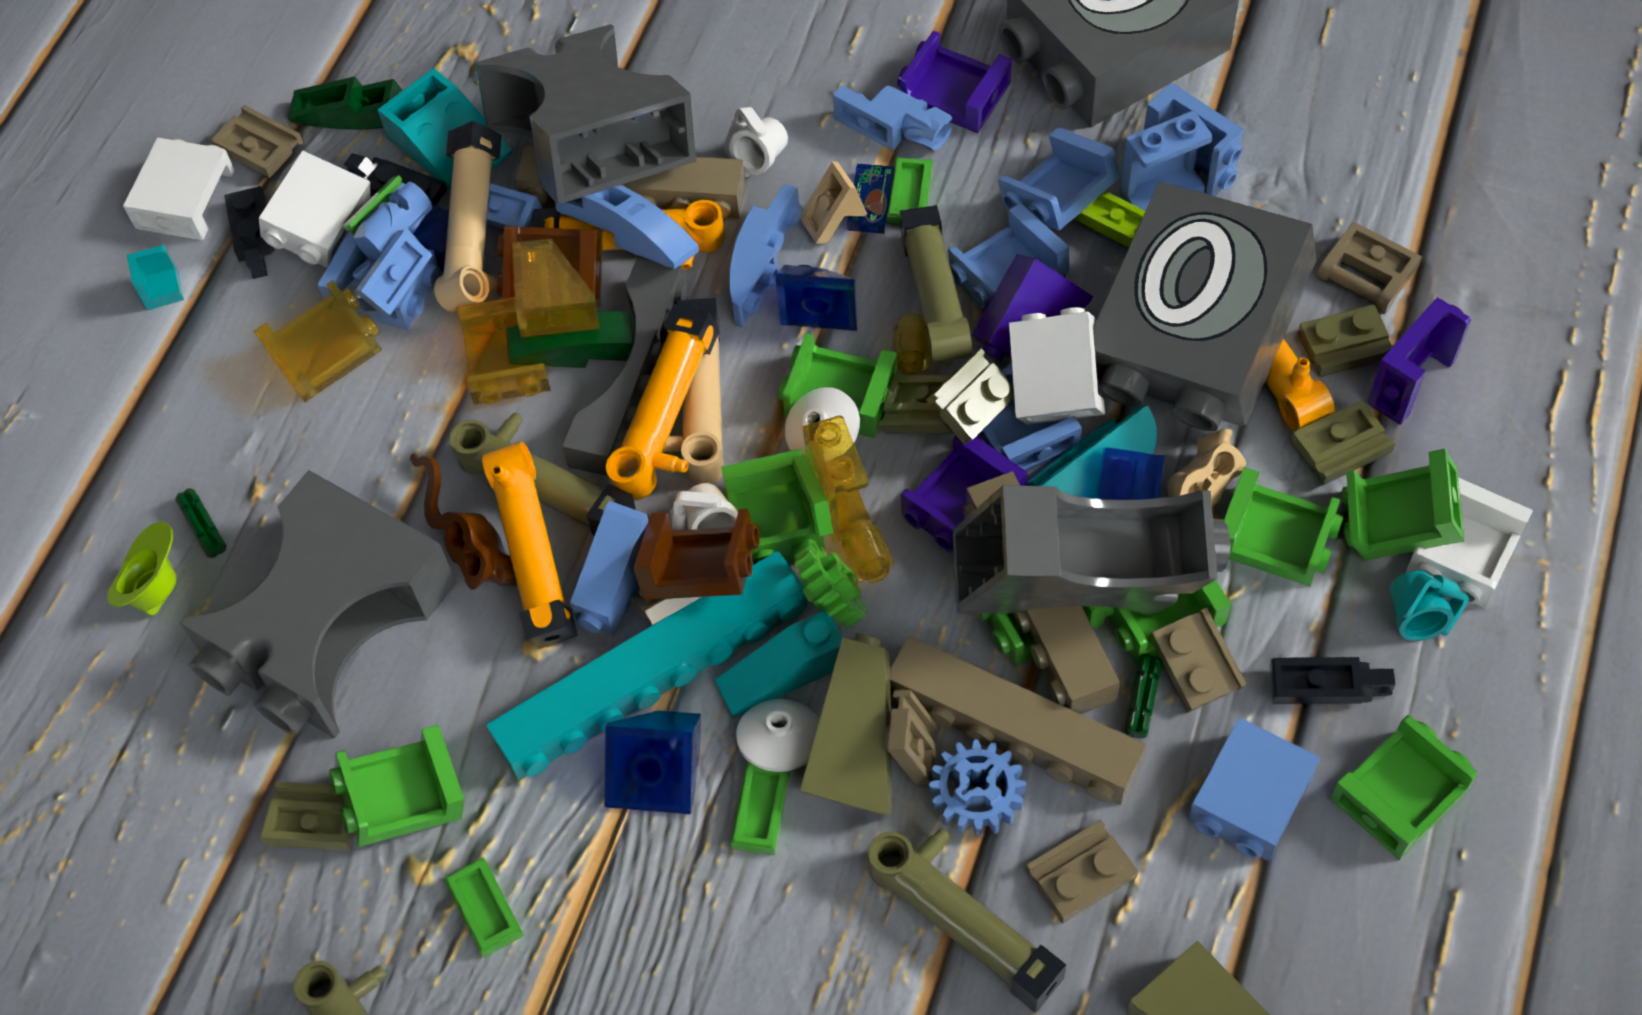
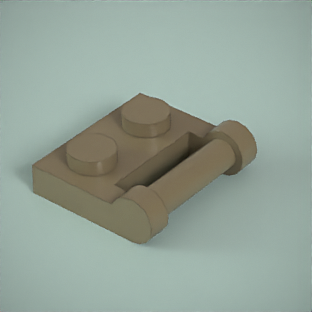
M1352 222L1321 264L1316 277L1325 282L1334 281L1376 303L1375 307L1387 313L1400 291L1418 268L1422 256ZM1343 262L1387 286L1383 290L1340 268L1339 264Z

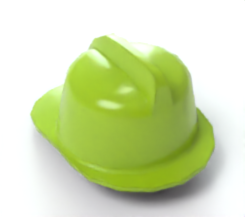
M162 521L153 523L145 528L134 540L118 575L108 590L107 600L111 606L121 607L128 604L146 615L153 616L157 614L173 591L177 582V575L167 558L173 541V530L168 523Z

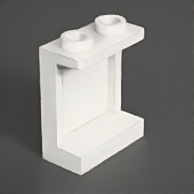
M157 137L123 207L135 229L203 241L208 227L202 214L220 177H232L235 171L226 150L218 146H205L188 143L180 139L170 140Z
M302 150L259 217L260 236L274 248H285L298 254L302 260L309 264H319L327 268L332 260V251L345 231L343 225L370 200V181Z
M1084 308L1063 309L1060 311L1061 315L1046 317L1045 314L1041 313L1027 314L1021 317L1022 321L1009 323L1016 418L1027 425L1060 421L1072 416L1083 418L1105 415L1104 398L1098 395L1093 335V327L1097 319L1088 311L1085 312Z
M1459 478L1464 542L1428 549L1417 547L1406 573L1421 570L1431 576L1439 574L1459 585V590L1469 596L1468 604H1476L1486 608L1533 510Z

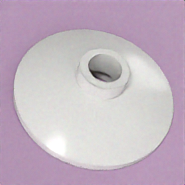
M818 388L803 395L791 408L785 424V438L790 451L801 449L802 455L807 454L811 465H826L840 459L853 446L859 432L860 416L857 406L847 394L835 388ZM818 417H820L819 424L815 427H812L814 421Z
M772 699L761 702L750 708L740 719L736 731L738 748L749 763L760 769L773 772L797 769L808 763L819 718L809 707L794 700Z

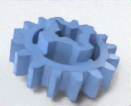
M974 739L972 749L966 750L959 742L956 744L955 756L945 751L941 754V763L944 767L933 765L932 778L935 781L929 782V794L936 797L932 800V808L934 811L945 809L942 815V822L947 825L956 820L958 822V833L963 834L968 826L974 827L976 837H981L983 827L989 826L994 834L999 833V821L1002 819L1011 825L1014 822L1012 809L1022 810L1023 798L1019 795L1025 794L1026 781L1019 780L1022 776V767L1020 764L1009 766L1012 759L1010 751L1003 753L1001 756L997 755V743L992 742L987 750L981 749L979 740ZM1002 778L1007 787L1005 797L1001 795V790L998 788ZM950 779L954 780V786L957 788L952 798L947 788ZM982 785L985 786V790H982L980 787ZM969 786L974 787V789L969 790Z

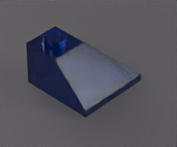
M784 265L776 273L775 281L780 325L857 331L855 279L825 268L809 265Z
M658 710L607 722L605 725L604 807L691 814L700 759L701 714Z

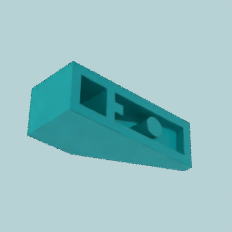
M826 610L787 627L715 679V684L732 718L747 712L750 708L761 702L776 699L833 673L842 635Z

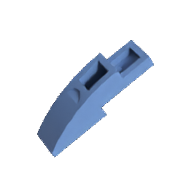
M784 183L767 210L753 205L737 236L730 266V293L734 321L738 327L742 328L749 316H754L757 313L763 294L768 287L772 288L777 282L780 267L777 266L776 254L783 245L784 236L790 226H796L802 213V206L799 205L798 188Z
M623 185L562 204L555 202L556 211L614 233L616 247L662 264L665 267L676 269L699 252V245L670 216L641 195Z

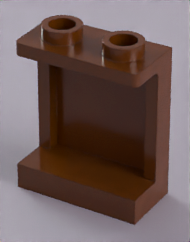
M504 226V234H500L498 237V255L503 257V272H499L497 276V293L502 295V304L578 306L581 308L601 307L603 230Z
M748 509L738 510L734 527L673 531L667 512L651 513L633 567L644 600L742 595L746 577H751L753 551L758 549L760 545L759 527L756 523L752 524Z

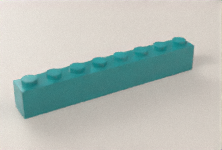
M776 551L753 565L751 577H746L742 595L712 596L697 599L486 724L488 731L518 781L527 776H536L542 773L549 766V763L556 758L581 749L589 738L601 731L606 732L616 728L627 715L637 709H646L652 706L665 692L675 686L682 687L687 685L696 677L698 672L711 664L718 665L723 663L739 647L746 643L751 644L761 640L772 627L782 621L789 622L797 618L804 608L807 607V597L802 591L804 589L803 583L780 552Z

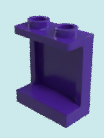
M933 30L926 41L919 43L910 65H905L900 71L897 85L904 93L927 102V109L937 107L950 114L952 117L950 123L979 133L1011 84L1012 59L998 54L990 66L942 47L940 44V33Z
M1437 297L1381 359L1367 404L1401 425L1411 413L1426 372L1420 367L1429 357L1436 359L1447 367H1451L1457 359L1471 318L1464 314L1457 306L1450 305Z
M955 436L953 438V451L914 492L909 489L903 491L901 494V513L912 527L924 529L934 536L935 541L941 548L952 552L954 551L953 529L965 519L962 506L966 505L967 488L1012 471L1020 486H1026L1027 471L978 437L964 445Z

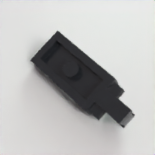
M351 153L344 163L348 172L370 181V196H374L392 177L398 175L402 178L401 182L405 185L408 182H412L422 189L432 204V210L447 191L445 182L385 159L381 160L374 157L370 161L367 157Z
M261 186L225 194L232 243L238 261H246L253 279L268 276L265 256L272 254L275 248L260 236L259 217L266 207L265 196Z
M1359 657L1273 658L1270 662L1273 704H1361L1372 702L1374 696L1392 695L1396 685L1394 669H1370L1369 663L1360 662Z

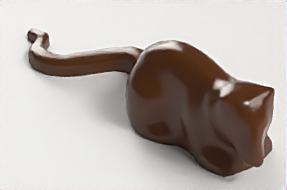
M412 453L410 460L413 466L420 467L424 465L428 472L424 500V516L427 524L433 529H444L446 550L451 560L461 568L465 583L469 589L475 590L484 582H492L504 587L516 586L517 581L511 557L505 553L502 539L494 526L487 521L485 516L479 513L446 512L441 515L438 508L441 487L439 464L431 456L418 457L415 453Z

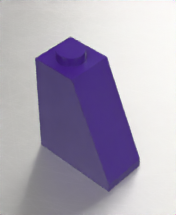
M1016 254L971 337L983 344L982 350L990 357L1001 361L1003 356L1012 358L1009 323L1022 321L1021 317L1027 314L1041 313L1045 314L1046 317L1061 315L1060 311L1063 309L1085 308L1090 304L1094 296L1036 258Z

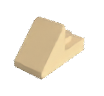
M831 162L800 216L801 222L816 244H828L844 216L867 215L855 186L838 162Z

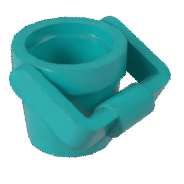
M1421 570L1410 571L1398 576L1389 587L1399 634L1404 639L1411 641L1426 640L1439 634H1449L1469 602V596L1459 590V585L1456 582L1439 574L1431 576ZM1443 596L1448 597V598H1452V599H1451L1450 602L1448 603V602L1443 598Z

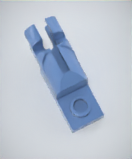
M889 85L884 87L872 101H869L861 93L853 92L843 86H840L833 94L835 120L892 151L904 138L932 150H937L947 141L951 134L952 126L948 125L952 119L950 114L937 107L927 109V102L918 100Z
M408 182L406 185L402 183L389 196L390 202L381 203L358 227L353 240L369 260L361 264L353 272L352 275L355 279L346 287L355 299L362 298L355 292L356 288L397 231L405 230L419 242L413 233L424 217L432 210V204L427 195L415 183Z

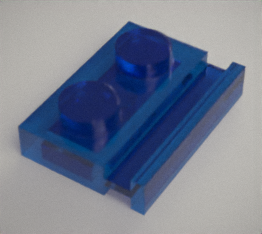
M1103 448L1096 499L1144 500L1159 498L1165 455Z

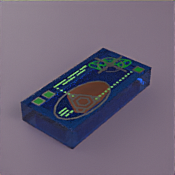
M857 163L854 186L867 215L848 216V231L885 234L894 166Z

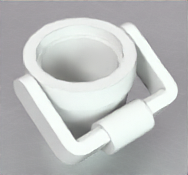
M752 107L738 108L733 117L724 150L729 159L743 160L745 177L759 175L772 166L775 158L787 145V132L784 126L776 119L765 117L760 120Z
M702 483L693 486L688 491L677 493L673 508L670 510V521L673 531L734 527L738 511L728 502L715 485Z

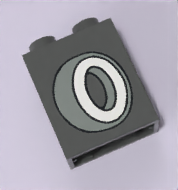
M1007 0V21L1000 25L999 35L1004 49L1015 62L1022 63L1028 60L1042 75V82L1047 95L1058 108L1066 109L1072 106L1088 125L1093 127L1229 51L1232 44L1239 0Z
M1159 181L1093 327L1097 380H1099L1097 383L1098 391L1117 403L1131 407L1141 406L1145 395L1173 404L1172 414L1178 420L1203 431L1218 430L1221 420L1246 427L1316 263L1312 224Z

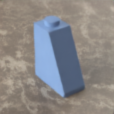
M612 501L607 503L570 601L575 620L584 630L591 633L602 631L612 636L617 630L631 603L629 598L634 596L639 588L633 567L649 522L647 514Z

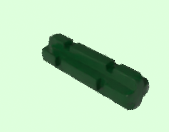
M188 488L184 492L178 493L175 501L206 556L215 558L218 554L224 553L227 545L196 491Z
M1145 655L1139 658L1125 725V733L1128 736L1146 738L1148 736L1150 717L1152 716L1162 665L1161 660L1156 657Z

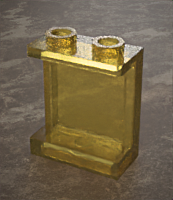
M333 280L326 284L331 291L329 297L275 333L267 322L254 330L256 336L304 402H307L382 351V348L374 338L380 332L367 314L361 318L355 310L360 305L348 288L340 291Z
M534 293L457 307L459 322L464 334L469 375L466 378L467 386L474 405L481 403L493 404L503 399L519 396L531 397L541 392L551 391L548 366L542 363L535 365L509 364L506 329L518 324L541 319Z
M838 415L803 426L805 454H807L828 500L833 533L830 536L833 543L872 532V523L859 493V489L868 486V478L844 417Z

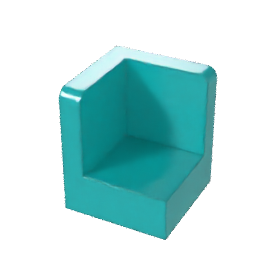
M164 245L127 255L132 284L147 310L184 300L179 272Z

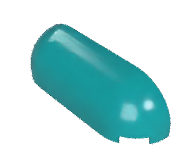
M1143 405L1134 408L1133 413L1118 424L1114 418L1103 423L1033 476L1026 483L1027 486H1054L1074 496L1102 499L1140 470L1151 458L1156 446L1157 428L1149 407Z

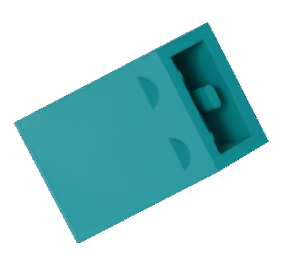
M432 68L378 109L387 138L436 179L445 182L446 187L451 190L454 159L446 155L448 131L470 121H475L485 126L484 117L459 88ZM502 138L500 159L492 162L491 170L513 153L512 149Z

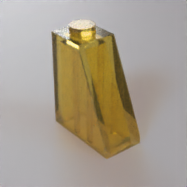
M552 239L512 243L515 309L521 337L600 329L595 295Z

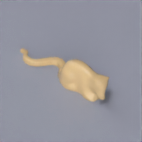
M1221 429L1197 438V453L1193 460L1179 472L1173 474L1167 482L1168 497L1198 491H1211L1212 507L1221 499L1226 485L1239 476L1243 468L1246 467V460L1237 448L1231 445L1230 439L1233 434L1231 429Z

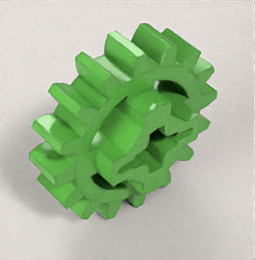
M813 542L794 555L796 558L794 563L800 569L798 573L801 577L799 578L804 586L802 591L807 599L813 602L821 612L826 610L830 617L834 615L838 624H844L846 628L852 627L867 615L864 611L866 606L860 600L862 598L860 595L862 591L857 584L859 580L852 569L848 568L836 553L833 552L827 555L823 547L820 546L818 548Z

